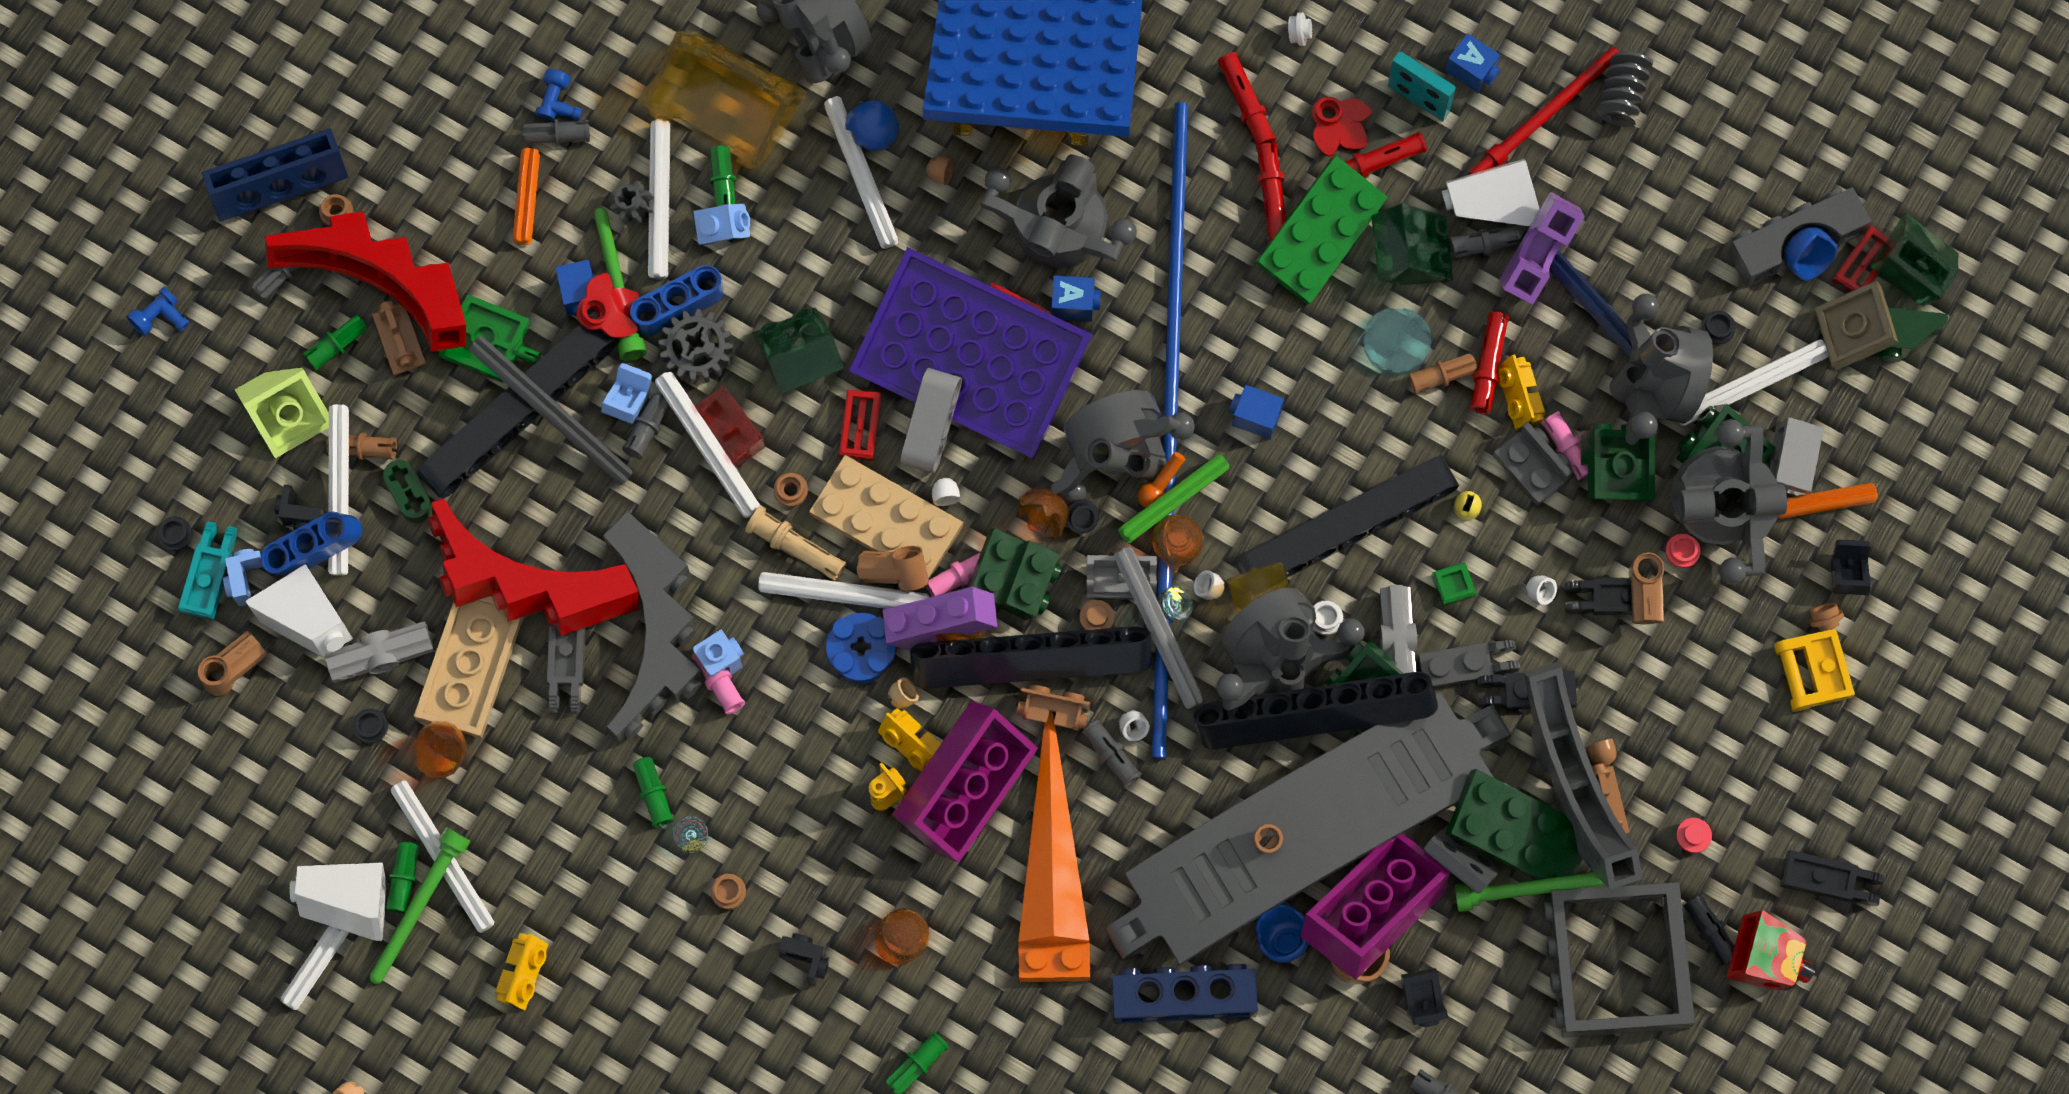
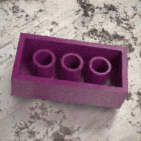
M971 701L892 813V816L937 855L959 863L1031 760L1038 747L995 708Z
M1401 834L1374 849L1306 913L1301 938L1356 980L1445 894L1451 872L1427 854L1420 846L1404 834Z

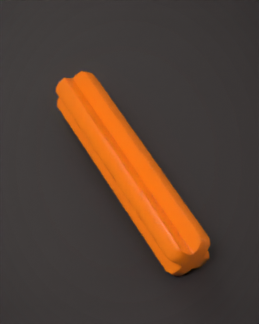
M523 148L520 155L513 241L517 245H530L532 242L540 160L539 151L535 148Z
M1867 483L1787 497L1786 513L1778 515V518L1784 519L1874 503L1878 497L1875 484Z

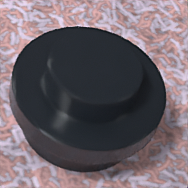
M1713 311L1704 317L1701 330L1708 332L1713 344L1720 345L1729 342L1733 338L1736 324L1728 313Z
M1075 500L1065 510V523L1075 533H1088L1098 523V509L1089 500Z
M176 516L165 519L157 530L158 541L165 549L170 551L184 549L191 542L193 535L190 524L185 519Z
M373 708L365 709L354 718L353 731L360 741L368 744L376 743L387 734L388 721L381 711Z

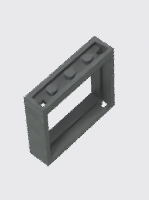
M1679 882L1621 886L1612 890L1602 887L1551 891L1548 901L1543 902L1544 922H1550L1552 936H1547L1546 946L1548 958H1554L1555 971L1550 972V986L1552 993L1558 994L1559 1007H1554L1553 1014L1556 1028H1561L1562 1038L1690 1029L1695 1024ZM1661 897L1674 1014L1576 1020L1564 904Z

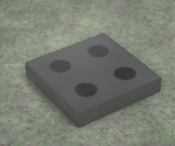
M1447 825L1428 842L1424 850L1477 894H1480L1497 878L1503 869L1483 853L1446 835Z

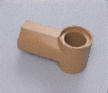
M919 546L901 547L894 552L863 551L859 555L857 574L858 578L862 579L864 583L898 584L901 590L913 591L926 586L929 582L923 551Z
M1642 553L1633 561L1628 572L1631 581L1632 622L1640 625L1663 623L1662 575L1664 574V563L1655 553ZM1649 563L1652 565L1655 571L1654 577L1649 579L1642 577L1638 572V564Z
M246 631L216 656H209L203 659L198 667V676L209 694L222 696L233 688L234 682L268 655L255 637ZM217 670L224 671V675L220 680L213 682L208 680L212 672Z

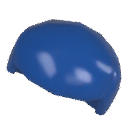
M871 100L859 103L847 113L845 129L853 133L856 145L870 151H880L887 149L896 141L899 134V122L890 106L882 101Z
M1809 227L1803 229L1790 239L1785 249V264L1792 273L1804 281L1817 278L1833 262L1838 249L1837 244L1819 228Z
M1279 905L1260 916L1257 920L1255 929L1259 948L1272 961L1289 963L1303 956L1309 946V943L1301 938L1305 918L1299 911L1290 905Z

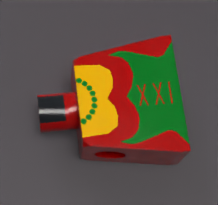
M1761 910L1743 915L1726 978L1771 990H1780L1793 987L1796 980L1803 983L1809 982L1814 975L1815 965L1802 959L1806 946L1805 939L1767 912Z

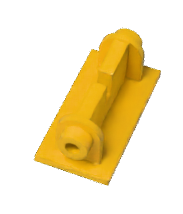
M1515 354L1511 355L1499 365L1498 375L1500 376L1499 384L1503 389L1508 405V414L1513 421L1515 430L1518 431L1526 422L1531 421L1532 425L1541 424L1544 421L1546 411L1539 392L1528 393L1527 389L1537 386L1530 362H1526L1525 357L1516 358Z
M896 708L891 714L887 713L878 733L888 745L895 747L903 754L915 769L922 772L941 743L929 732L919 739L916 734L921 731L923 726L911 717L907 711L903 710L901 712Z
M880 763L881 774L870 782L869 793L872 806L876 810L884 811L897 801L901 802L907 790L904 787L906 783L894 767L888 770L883 763Z
M519 933L517 939H513L505 963L516 966L514 972L503 969L494 992L497 994L495 1001L506 1005L510 1003L526 1011L528 1002L534 994L538 973L546 960L548 943L530 933L528 935Z

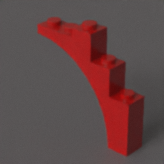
M364 211L330 216V227L265 236V259L268 269L305 267L325 269L350 275L372 284L402 305L423 330L431 351L466 346V322L449 263L414 267L406 237L372 242Z
M445 498L431 502L432 517L428 518V524L434 537L439 536L443 543L440 545V550L444 559V576L439 577V581L446 597L451 595L456 607L492 596L497 611L503 610L508 622L544 610L547 622L550 626L555 624L560 636L638 610L639 591L626 564L602 570L582 572L543 570L521 564L494 552L473 537L456 519Z

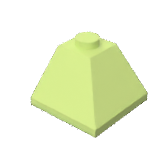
M303 368L265 372L235 389L275 458L329 428V412Z

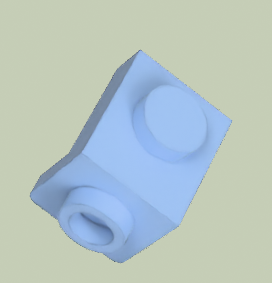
M726 204L693 211L699 245L750 237V217L746 211L745 204Z
M621 363L617 369L616 381L602 403L601 412L633 424L649 398L652 375L639 368Z
M253 549L239 550L234 553L233 557L225 558L228 576L223 577L227 597L233 596L238 606L248 605L246 600L251 598L246 571L263 567L261 552L254 551Z
M722 629L693 647L694 653L711 677L726 668L730 671L731 675L743 668L740 658L744 655L742 649L734 637L728 640Z

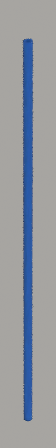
M1184 102L1175 103L1164 393V416L1168 417L1178 413L1188 104ZM1169 432L1163 435V450L1166 461L1176 452L1177 439L1172 437ZM1175 475L1164 489V493L1175 487ZM1174 511L1160 521L1158 603L1161 594L1172 587ZM1157 647L1155 648L1152 759L1164 760L1166 759L1169 672Z

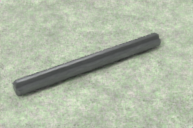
M478 337L470 345L469 350L616 483L622 485L629 479L633 472L626 464L484 337Z

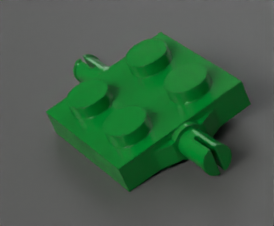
M467 294L461 306L466 322V346L440 350L439 352L440 358L502 383L503 380L470 352V345L478 337H484L512 363L518 358L534 365L538 362L537 360L540 359L541 352L523 346V339L531 324L529 318Z

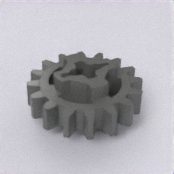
M701 309L696 310L694 317H690L687 311H683V320L681 321L672 317L671 323L673 328L663 327L662 329L663 335L667 339L659 340L660 349L665 350L660 353L662 362H668L666 365L667 371L673 373L678 370L677 377L679 381L685 379L686 375L690 376L692 384H696L698 377L701 376L706 383L710 382L709 374L712 372L720 377L722 375L720 365H730V359L725 354L734 353L733 345L728 343L732 340L731 332H723L726 328L724 320L715 323V315L712 312L704 318L702 317ZM712 333L719 341V348L710 342ZM698 343H702V348L696 347ZM674 345L683 351L681 360L674 354ZM690 345L696 347L694 351H691Z

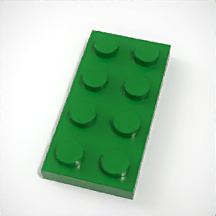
M1335 155L1330 159L1254 263L1306 305L1310 304L1382 207L1388 196Z

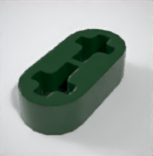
M404 460L390 462L384 469L383 478L401 513L412 523L425 521L432 512L431 501L414 469ZM398 470L402 474L408 472L404 476L408 487L402 489L397 480L391 482L395 479L394 472ZM413 494L418 502L424 501L420 505L422 509L420 512L416 513L413 509L407 511L411 507L407 496Z

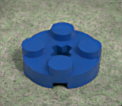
M854 613L840 618L834 623L827 637L826 652L830 665L838 674L842 675V678L852 683L862 684L877 680L881 677V674L891 667L896 656V646L886 644L884 619L869 613ZM858 640H864L865 644L871 645V650H865L864 656H858L856 650H851L852 645L857 644Z

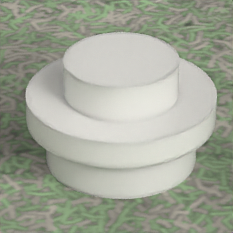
M1299 12L1297 16L1289 17L1288 32L1291 43L1305 46L1307 39L1312 38L1311 19L1305 18L1304 12Z
M1331 601L1316 603L1313 606L1315 608L1316 620L1312 630L1324 636L1336 633L1337 628L1343 621L1342 610Z

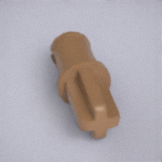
M1466 354L1443 363L1438 360L1434 366L1408 373V379L1414 394H1418L1442 384L1444 387L1449 386L1450 381L1473 374L1477 371V364L1471 354Z
M362 432L359 436L349 435V455L357 456L360 460H364L365 457L394 460L396 457V452H392V449L397 450V440L394 437H370ZM328 437V439H327V452H328V453H329V437Z

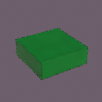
M1465 562L1432 572L1431 576L1442 607L1476 597V591Z

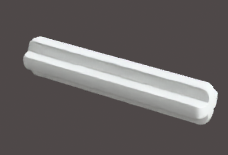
M328 926L281 996L283 1004L293 1010H297L349 932Z

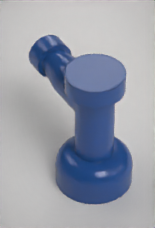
M546 69L543 81L547 85L541 107L536 108L535 116L545 121H554L556 115L579 121L582 108H574L566 103L557 101L560 90L568 88L571 77L556 69Z
M166 287L158 291L160 295L144 310H132L126 316L130 324L143 336H146L152 330L151 321L160 313L173 323L180 332L190 323L174 307L178 301Z

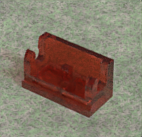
M724 385L720 386L718 390L703 399L696 406L699 414L735 468L765 448L763 436Z

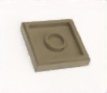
M1877 281L1815 308L1831 366L1835 370L1899 343L1881 284Z

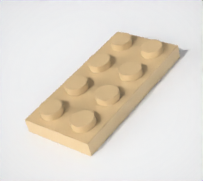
M846 455L809 511L810 516L871 551L894 552L906 546L921 547L928 580L933 576L963 527L961 520Z
M492 596L456 607L453 602L414 714L415 719L482 739L524 617L508 622L504 611H497Z

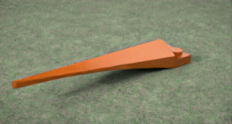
M1051 711L1049 712L1047 724L1044 723L1018 940L1019 982L1090 981L1089 934L1056 728L1054 726V715Z

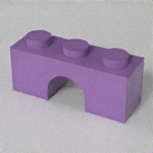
M1552 192L1549 193L1499 279L1503 290L1532 305L1535 303L1550 277L1549 268L1556 253L1563 244L1568 246L1585 217L1580 207Z
M973 586L883 610L886 644L905 650H910L919 643L936 642L937 635L942 633L956 632L970 635L998 628L994 594Z

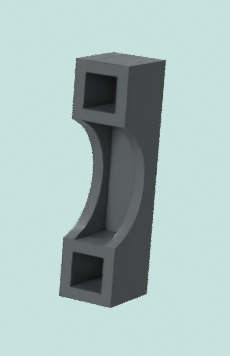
M1853 187L1843 192L1839 188L1826 194L1821 202L1814 205L1811 202L1800 205L1788 217L1783 219L1781 216L1771 218L1763 224V228L1755 232L1748 229L1737 234L1733 238L1728 255L1747 288L1777 274L1782 264V246L1799 231L1809 227L1819 228L1828 234L1839 246L1865 234L1872 220Z

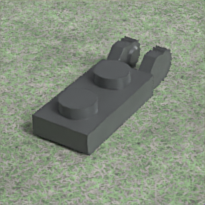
M555 624L549 625L547 684L549 686L550 713H558L560 707L559 686H571V697L569 699L571 713H580L581 686H583L586 628L560 636Z
M1514 640L1498 641L1489 645L1486 642L1420 653L1418 655L1420 670L1431 677L1434 689L1477 682L1478 677L1484 675H1505V673H1514L1520 670L1519 661L1510 660L1495 665L1491 663L1490 655L1505 654L1515 650Z

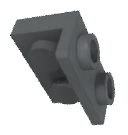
M1526 422L1521 427L1520 432L1494 451L1493 457L1538 507L1569 482L1572 471L1570 470L1571 464L1568 459L1560 452L1556 454L1548 445L1549 440L1546 434L1539 427L1533 428L1529 422Z

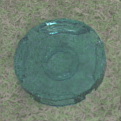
M1394 307L1386 308L1375 314L1366 326L1363 338L1365 354L1371 364L1382 372L1393 375L1408 374L1419 368L1429 355L1431 347L1430 328L1423 317L1413 310L1406 308L1394 309Z

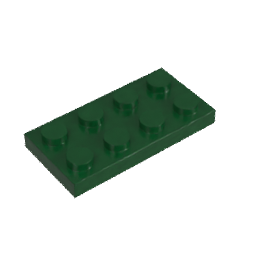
M1478 769L1470 771L1445 833L1446 835L1534 880L1577 875L1583 859L1578 854L1573 824L1563 813Z

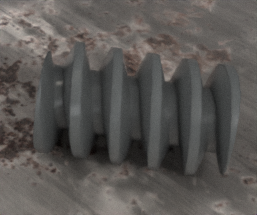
M1619 52L1611 56V67L1607 70V79L1603 84L1604 91L1600 95L1601 103L1598 104L1596 110L1602 120L1621 127L1636 125L1635 120L1629 116L1635 117L1640 113L1639 107L1634 104L1638 105L1643 102V96L1637 92L1646 91L1647 85L1641 80L1645 81L1650 77V73L1646 69L1651 68L1653 65L1651 58L1635 52Z

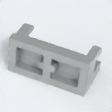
M1790 417L1776 425L1772 444L1776 449L1770 455L1768 468L1776 478L1777 483L1785 486L1788 496H1798L1799 492L1809 494L1812 490L1824 428Z
M1087 555L1086 599L1134 600L1114 556ZM1136 556L1156 597L1157 556Z

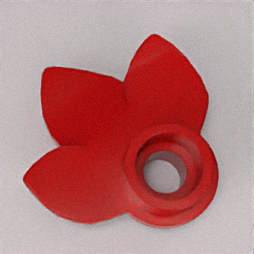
M1323 97L1316 101L1312 108V119L1316 124L1313 139L1318 149L1328 157H1331L1336 152L1339 145L1348 150L1364 149L1367 145V137L1361 122L1365 121L1372 114V110L1364 102L1354 98L1340 101L1334 97ZM1326 110L1332 111L1335 116L1333 118L1328 119L1325 118L1322 113Z
M600 274L588 283L586 298L580 301L576 309L577 320L584 328L589 330L601 329L612 338L631 336L638 331V327L628 316L631 306L639 298V294L625 288H613L609 274ZM587 310H595L598 313V318H590Z

